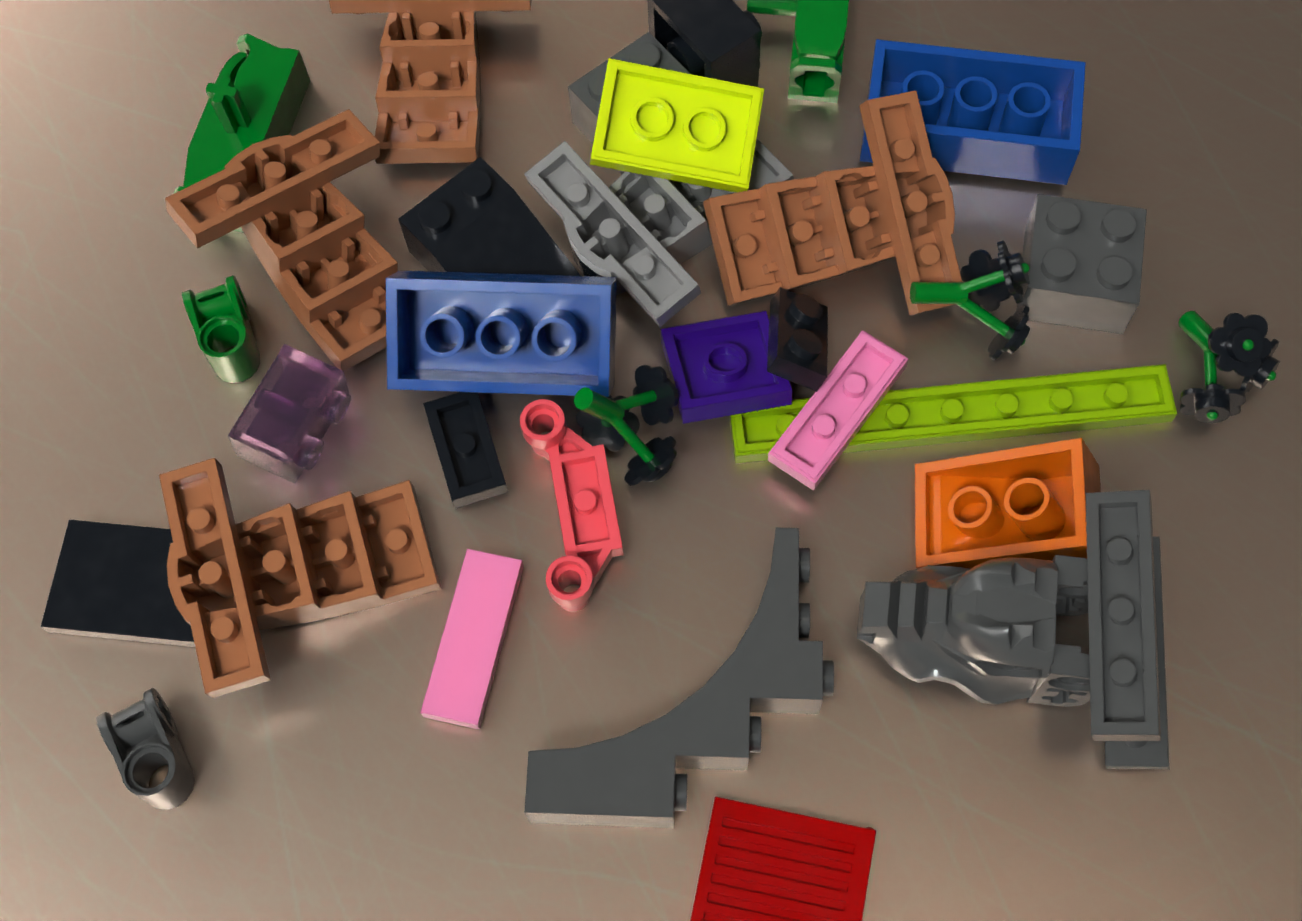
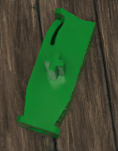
M849 0L747 1V11L751 13L796 17L788 99L838 103Z
M248 33L239 36L236 44L240 52L233 55L226 62L215 84L208 83L206 86V93L209 99L188 147L183 187H177L174 193L224 170L225 165L235 155L252 144L272 137L290 135L310 83V78L299 50L278 48ZM241 227L233 230L244 233Z

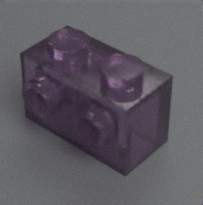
M284 344L228 434L237 457L296 484L303 470L310 471L318 462L324 447L322 438L331 423H340L349 408L351 395L349 394L344 371Z

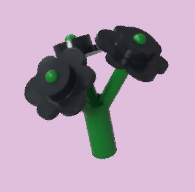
M1004 240L997 242L998 258L992 259L991 255L982 249L971 253L969 265L963 266L960 271L963 282H912L910 287V300L912 304H956L996 331L998 334L988 347L989 358L994 361L1002 352L1013 354L1025 343V339L1030 331V327L1026 325L1029 319L1027 315L1029 307L1025 304L1020 306L1014 315L1010 316L1005 322L989 313L997 310L1000 302L1009 299L1011 295L1017 304L1023 302L1022 286L1030 284L1028 276L1029 265L1024 263L1019 252L1011 255Z
M1188 311L1179 319V327L1204 352L1205 378L1204 389L1190 388L1180 394V412L1182 414L1195 415L1198 421L1204 423L1222 422L1228 419L1229 416H1234L1241 412V405L1246 401L1245 393L1249 392L1253 386L1262 390L1268 381H1273L1276 378L1275 371L1280 361L1272 356L1280 341L1273 339L1270 342L1269 339L1265 338L1268 332V324L1262 316L1251 314L1243 317L1239 313H1230L1223 321L1224 327H1217L1215 329L1195 311ZM1217 368L1225 372L1234 370L1237 375L1243 376L1244 379L1240 389H1225L1224 386L1217 384Z
M642 365L636 369L635 382L637 386L633 389V396H616L613 399L611 395L605 397L585 387L581 388L574 398V404L580 410L576 415V422L579 427L583 428L581 437L592 446L604 444V447L606 446L608 450L617 452L624 447L626 440L637 453L627 465L629 470L624 477L625 482L629 486H634L642 480L644 482H653L660 479L669 471L677 455V451L674 449L677 442L672 436L666 437L663 440L657 437L644 444L636 435L640 428L639 419L634 413L629 412L630 409L641 406V414L647 424L656 425L660 422L663 424L672 422L674 418L672 408L677 406L679 395L677 388L667 378L666 371L661 366L651 368L648 365Z

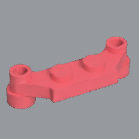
M540 399L529 403L523 409L520 415V426L524 439L531 445L533 451L550 462L566 556L553 561L548 567L546 585L551 598L561 608L569 612H576L582 610L588 604L593 589L612 557L624 555L604 444L596 446L589 444L566 426L563 410L557 403L551 400ZM569 585L580 586L574 592L563 591Z

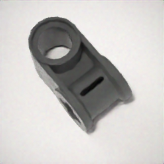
M151 688L145 691L142 700L113 715L104 712L97 716V725L101 736L114 757L123 783L130 792L149 805L163 810L178 807L188 799L193 791L195 781L193 770L178 739L174 719L156 689ZM168 765V774L164 781L156 787L149 788V781L153 772L161 766Z

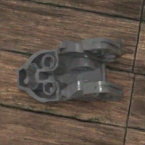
M1055 555L1052 561L1034 558H998L976 565L972 569L928 565L907 571L892 582H865V588L860 597L857 639L878 652L891 668L904 677L917 683L937 680L953 684L981 703L997 705L1027 698V703L1071 707L1084 705L1090 701L1089 654L1081 653L1080 646L1055 644L1056 615L1079 616L1088 613L1087 559Z

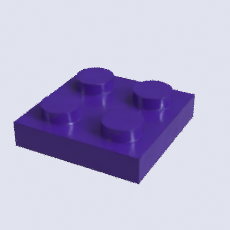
M766 311L660 329L661 344L671 382L677 388L679 395L678 408L683 424L792 405V388L789 380L767 372L769 318Z

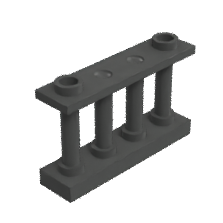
M1150 490L1086 493L1091 736L1094 741H1105L1106 769H1170L1160 537H1153Z

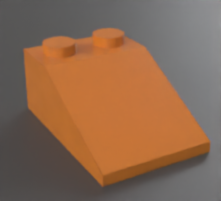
M1076 438L915 464L916 568L933 565L972 569L976 565L998 558H1034L1052 561L1055 555L1087 559L1086 493L1101 492L1099 464L1084 440Z

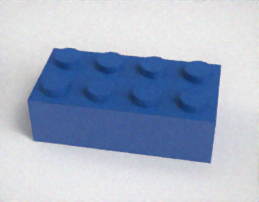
M876 39L867 100L917 91L932 158H936L943 171L1067 185L1080 152L1086 62ZM864 128L860 161L873 163Z
M398 271L386 277L387 389L575 396L581 388L586 387L605 397H609L615 385L617 277Z

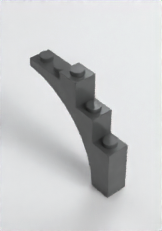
M776 527L771 572L758 611L735 651L702 688L666 715L623 736L577 748L528 752L524 813L530 823L674 828L675 811L687 810V774H676V768L748 770L749 753H761V717L750 716V712L819 714L823 696H833L834 662L832 660H823V641H799V638H809L810 604L799 603V582L809 583L810 548H799V528Z

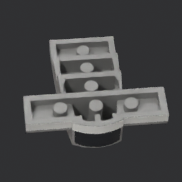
M756 139L748 190L759 189L769 183L794 180L793 174ZM566 141L524 173L529 184L563 220L574 261L584 276L617 277L616 295L627 291L659 327L701 294L699 284L680 264L713 244L703 202L708 198L736 192L626 171L608 188Z

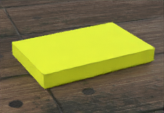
M608 58L589 165L736 193L748 191L764 88Z

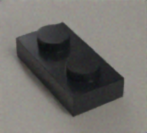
M780 287L770 302L767 372L817 392L827 378L828 307L818 303L808 295H798Z
M459 392L423 403L455 509L508 493L478 392Z

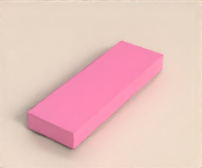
M862 330L828 374L818 391H815L769 451L768 461L814 491L907 367L909 359Z
M467 549L420 712L424 718L480 730L524 568L522 560Z

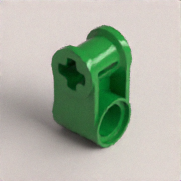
M234 275L226 277L225 284L198 293H194L191 290L182 292L183 303L195 331L198 345L216 375L224 382L239 383L251 378L259 368L260 354L249 321L251 320L249 309ZM235 346L232 350L224 352L226 349Z

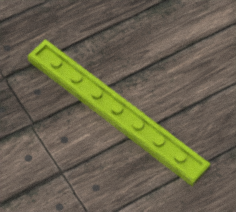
M1166 364L890 390L843 453L1166 423L1174 420L1177 410ZM810 398L792 400V405L730 415L735 464L767 461L769 451Z

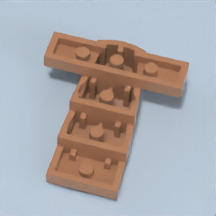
M329 0L332 14L388 13L379 46L383 63L375 96L379 112L375 138L380 142V157L375 159L376 164L473 163L478 159L481 78L475 11L512 12L531 10L532 0Z
M917 91L870 99L859 105L873 166L824 171L814 177L769 183L759 189L712 197L703 202L728 306L774 295L780 287L790 291L818 283L896 257L910 316L956 305L912 304L910 300L912 282H962L951 234L954 233L955 221L953 193L946 174L936 158H932Z
M350 109L294 136L290 134L272 137L252 144L235 155L225 165L224 170L165 198L167 213L197 249L241 227L261 264L287 304L340 373L386 348V277L398 272V262L364 228L365 215L330 183V181L380 157V142Z
M216 458L159 475L173 543H170L167 560L168 586L175 606L185 621L191 625L205 694L212 698L271 680L260 630L347 615L442 589L415 488L410 480L355 497L350 490L297 510L291 503L235 524L223 468Z

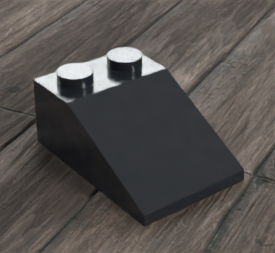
M481 157L398 219L409 252L428 271L581 276L516 191Z

